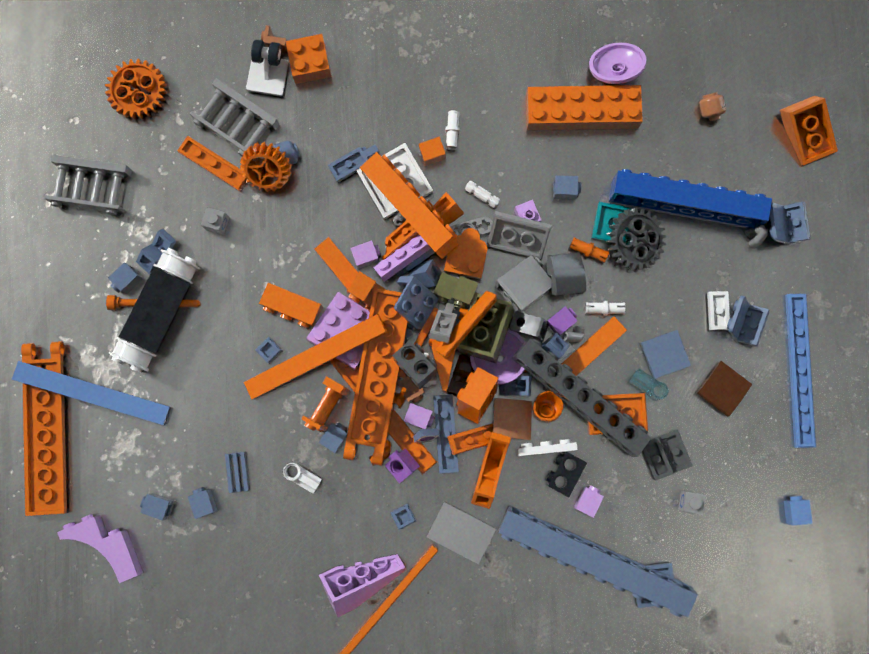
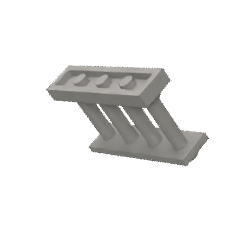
M217 78L212 83L215 88V95L201 114L197 115L193 111L190 112L194 119L192 122L200 128L204 126L238 149V153L243 156L244 151L249 146H254L266 129L271 127L276 131L280 125L275 117ZM226 97L230 100L231 104L213 126L206 119L221 98L224 99ZM241 107L245 110V115L230 136H228L221 129L234 111ZM256 117L260 120V126L247 144L243 146L236 139L250 120Z
M52 155L51 162L59 170L54 196L44 195V199L50 202V205L55 207L68 205L104 210L105 213L117 215V212L124 213L125 210L117 205L121 179H124V176L131 177L132 170L127 165ZM69 169H75L77 172L72 199L62 197L66 171H69ZM87 171L94 172L95 174L91 201L80 200L84 176L87 174ZM106 174H111L114 177L109 204L99 202L102 180Z

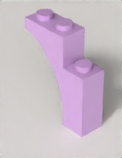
M87 515L81 518L82 522L75 524V522L68 523L63 526V530L57 532L60 540L81 541L98 550L112 566L119 583L143 574L128 531H120L118 528L107 534L101 515Z

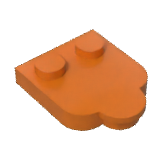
M468 228L461 235H457L456 240L459 244L447 254L444 272L481 279L487 254V245L483 240H480V234L477 230Z

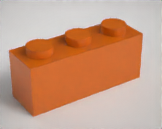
M267 283L259 302L263 306L262 310L273 314L274 311L280 313V317L291 321V319L297 320L298 325L307 329L309 326H315L323 308L320 303L271 283Z

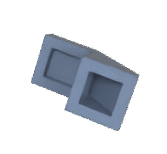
M164 229L159 230L152 244L141 249L136 262L148 274H151L154 268L153 265L158 263L162 255L161 249L166 251L168 248L173 249L176 240Z

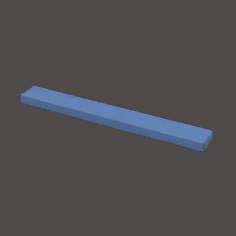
M786 294L794 448L816 447L807 295Z
M18 361L12 380L161 425L165 424L170 409L166 405Z

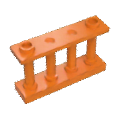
M327 376L323 381V384L327 386L325 388L327 391L311 417H302V420L305 421L304 426L313 431H326L328 426L324 424L339 398L342 399L343 396L348 398L351 393L349 389Z

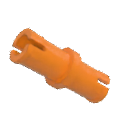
M576 237L573 238L570 249L585 254V257H593L605 263L609 251L594 246V243L590 242L589 244Z

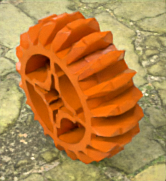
M265 141L261 145L257 142L254 146H249L243 153L240 160V170L243 171L242 177H247L246 183H253L252 188L258 186L259 191L263 188L266 192L270 191V189L272 191L277 190V188L281 189L288 182V178L291 175L292 164H289L290 158L284 157L286 154L279 151L280 146L274 148L273 143L267 146Z

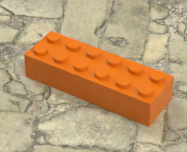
M641 85L528 87L526 92L527 130L638 129L643 122Z
M376 152L359 167L441 259L459 244L456 240L457 234L448 224L443 225L446 222L435 210L431 212L433 208L423 196L418 198L420 196L419 192L408 182L385 154L381 157Z

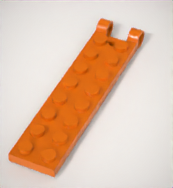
M374 288L369 318L379 314L387 332L364 343L343 459L354 460L356 444L375 447L372 464L383 465L400 370L392 355L404 346L408 321L394 309L402 292ZM366 434L370 436L369 440L365 439Z
M63 341L51 342V359L35 360L37 355L36 345L34 343L22 344V362L41 368L42 365H45L47 370L64 374L63 356L65 354V345ZM23 383L25 516L67 513L64 395Z

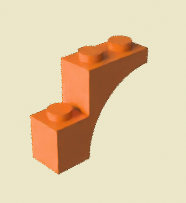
M494 432L491 433L471 504L490 509L511 437Z

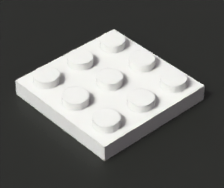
M406 143L385 154L408 182L419 192L420 196L418 198L421 196L424 198L433 193L432 187ZM360 168L356 171L384 220L397 213L398 210Z

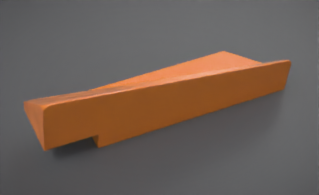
M447 192L444 193L434 206L428 201L429 205L433 208L431 212L435 210L446 222L443 224L444 226L446 224L450 225L464 214ZM407 220L386 237V252L382 256L383 260L419 235Z

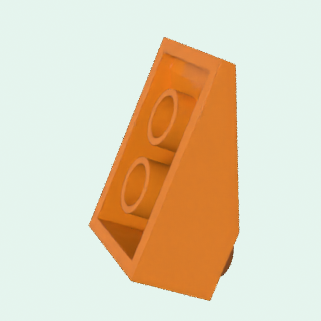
M812 96L780 110L784 128L801 165H806L838 152L825 98Z
M429 339V346L432 347L434 361L437 364L436 369L442 392L447 393L455 351L448 359H445L436 351V348L442 342Z

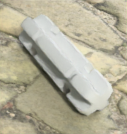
M472 181L467 183L466 191L474 193V196L485 203L488 202V205L493 208L497 207L500 202L498 197L492 196V193L480 186L477 187L476 183Z

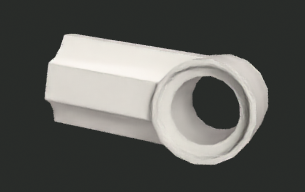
M289 463L283 469V475L287 480L296 483L313 494L322 480L297 463ZM290 466H295L298 470V474L295 477L288 475L287 470Z

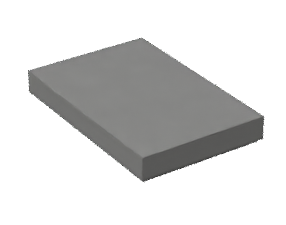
M495 211L487 247L528 257L532 255L534 258L537 257L542 260L551 225Z
M444 502L426 537L479 564L496 528Z

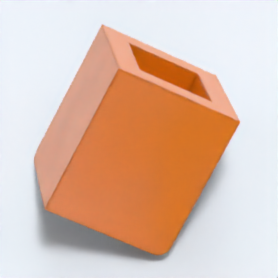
M440 136L419 143V149L425 166L446 159V153Z

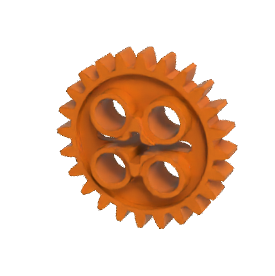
M130 59L128 65L122 61L123 67L116 65L118 71L111 70L110 72L113 74V77H107L110 84H105V87L109 89L105 92L109 97L107 101L114 110L117 109L116 112L118 114L123 113L125 118L130 115L132 119H135L136 115H138L142 119L144 113L150 117L149 111L156 113L154 107L161 108L162 106L159 101H165V98L162 96V94H167V91L163 89L167 86L163 81L165 78L158 68L156 69L153 63L149 65L147 60L142 64L140 59H137L136 63ZM134 75L133 79L128 80L129 76ZM152 81L149 86H145L146 82ZM127 92L126 96L121 97L122 93ZM145 98L142 103H138L139 99Z

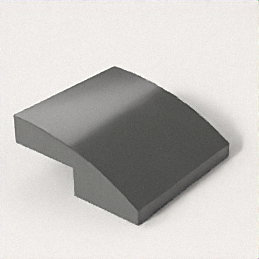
M579 252L547 255V274L552 275V295L586 292L585 270Z
M678 429L651 439L643 449L655 481L693 466Z

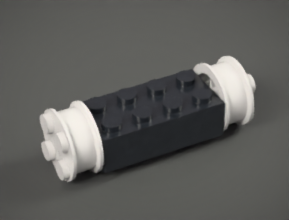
M168 248L167 251L161 249L162 255L158 263L153 265L154 268L119 337L116 338L118 342L113 352L108 353L113 356V361L122 365L126 362L131 365L130 369L139 373L143 370L149 372L147 367L152 357L157 356L154 353L157 352L190 284H193L191 279L195 271L200 270V267L196 266L197 261L187 256L183 259L179 257L177 251Z

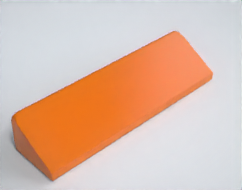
M489 291L484 292L454 327L449 343L442 342L436 348V351L445 359H448L497 302V295Z

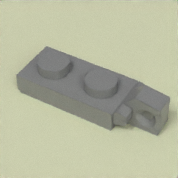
M447 303L444 311L438 309L430 330V339L449 343L457 319V314L453 313L454 304Z

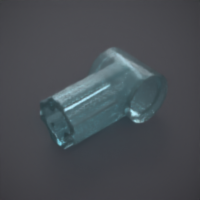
M640 368L637 369L629 383L649 395L654 401L664 399L669 393L665 383L657 381ZM655 387L662 389L663 394L661 397L654 394Z

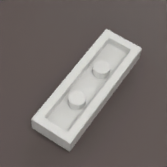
M571 439L559 440L560 444L552 445V441L540 442V446L534 447L532 443L521 444V448H517V456L577 450V442L571 443Z

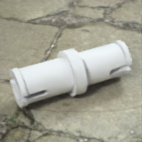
M455 110L448 112V126L445 128L447 133L445 148L448 150L457 149L458 134L460 133V128L458 127L460 112Z
M586 302V314H603V316H608V314L625 315V302Z

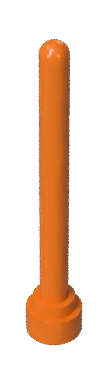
M108 295L106 299L107 310L134 307L137 299H121L117 295ZM183 299L179 307H199L200 301Z

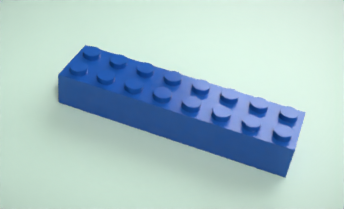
M628 169L618 170L611 184L608 201L611 203L753 229L769 221L772 198H767L764 194L751 195L743 190H736L734 192L729 191L726 187H709L705 183L691 184L688 180L674 181L670 180L671 178L667 176L652 177L649 173L636 174Z

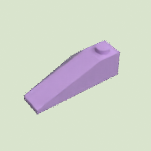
M398 554L374 559L370 563L362 564V562H357L355 566L351 567L337 566L320 574L319 577L337 617H340L359 607L403 573L406 568Z

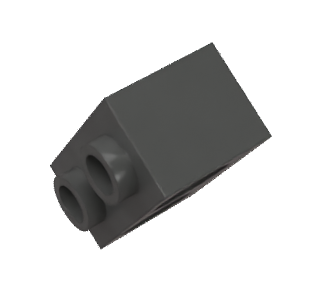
M410 340L394 353L392 357L412 382L421 389L437 375V364L430 357L427 359L423 355L424 350L418 343L414 345ZM409 353L415 354V357L411 360L405 359V356ZM422 367L428 369L425 374H419L418 370Z

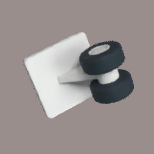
M253 41L251 65L246 85L247 91L283 96L289 61L281 59L282 47L280 43L272 42L269 47H265L264 41Z

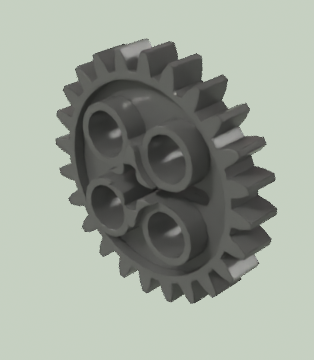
M644 208L624 210V213L618 214L619 218L613 219L615 224L609 225L612 232L607 233L608 236H611L607 243H612V246L608 250H614L612 257H618L616 263L623 262L622 267L629 266V270L649 268V265L656 264L655 260L660 259L658 253H664L661 246L666 245L665 242H662L666 235H662L661 232L665 228H659L662 221L656 222L657 215L650 216V210L645 212ZM634 222L637 224V229L634 228ZM648 234L650 236V242L647 239ZM623 236L626 238L625 244L623 242ZM637 249L639 250V256L636 254Z

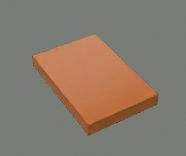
M645 393L602 396L607 402H613L618 407L617 410L619 412L629 415L636 426H642L648 431ZM598 404L594 406L595 412L599 414L601 411ZM613 416L610 417V425L614 426L616 423ZM588 422L589 435L603 434ZM626 429L625 433H630V430Z

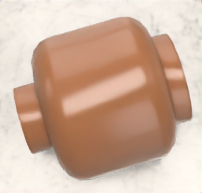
M718 92L704 95L703 99L699 101L701 115L703 118H709V121L721 119L720 115L726 112L724 97L718 95Z

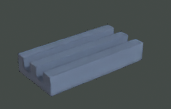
M246 453L225 454L229 493L249 491ZM239 456H241L244 487H241L240 485V475L238 466ZM231 457H233L236 488L233 485Z

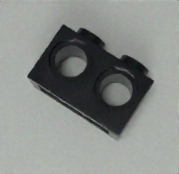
M564 451L563 454L559 453L555 460V464H557L555 470H550L547 475L546 481L548 483L546 486L566 497H570L587 462ZM567 459H571L574 462L572 470L565 468L564 464ZM562 476L565 479V485L559 488L556 486L555 480L557 477Z

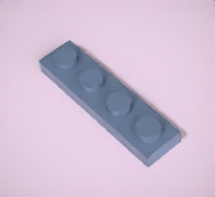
M453 394L433 396L435 425L439 430V436L437 437L439 474L459 472L457 454L452 455L447 436L456 434Z

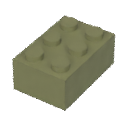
M474 293L469 310L482 294ZM497 299V302L457 347L458 351L462 354L497 363L515 310L512 303Z

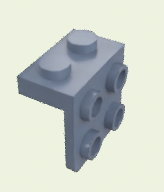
M802 201L785 206L771 203L769 219L771 220L772 227L770 228V234L774 241L792 244L811 240L805 202Z
M411 275L400 276L397 283L404 290L394 309L416 329H422L439 299L416 277Z
M740 296L739 300L735 301L733 308L735 313L733 318L729 319L727 329H729V333L735 341L758 347L770 311L766 308L750 305L745 296Z

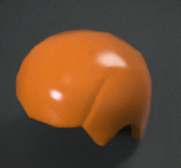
M552 391L540 393L533 405L535 416L539 420L548 423L557 420L564 408L563 401Z

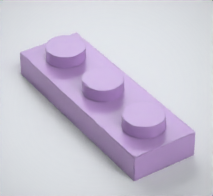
M418 235L386 259L380 261L373 268L385 282L431 248Z

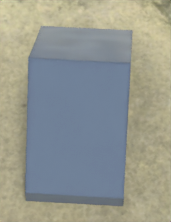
M519 376L510 383L499 385V395L530 397L532 376Z

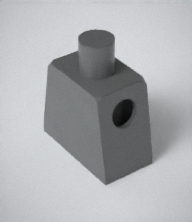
M516 311L514 316H512L509 325L510 330L517 332L521 337L532 340L536 339L541 344L549 327L544 318Z

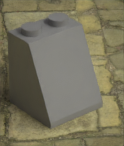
M532 255L496 280V289L506 301L512 303L515 312H524L552 289V275H548L542 268V262Z

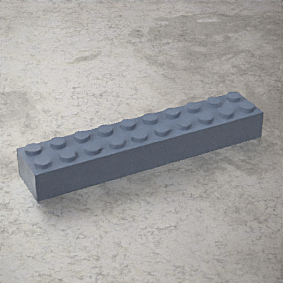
M510 505L501 522L499 533L502 534L501 537L511 542L516 540L520 542V546L528 550L534 548L543 557L549 558L552 556L563 566L568 567V565H572L581 574L587 575V573L594 575V579L599 582L606 583L608 581L614 584L613 587L619 591L624 592L628 590L637 599L644 600L646 598L657 608L662 609L666 607L670 609V613L675 616L682 617L684 615L689 617L698 594L689 584Z

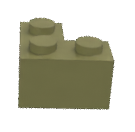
M442 272L433 294L441 303L446 304L450 302L454 304V308L459 310L460 308L469 309L474 293L477 291L478 283L462 276L458 279Z

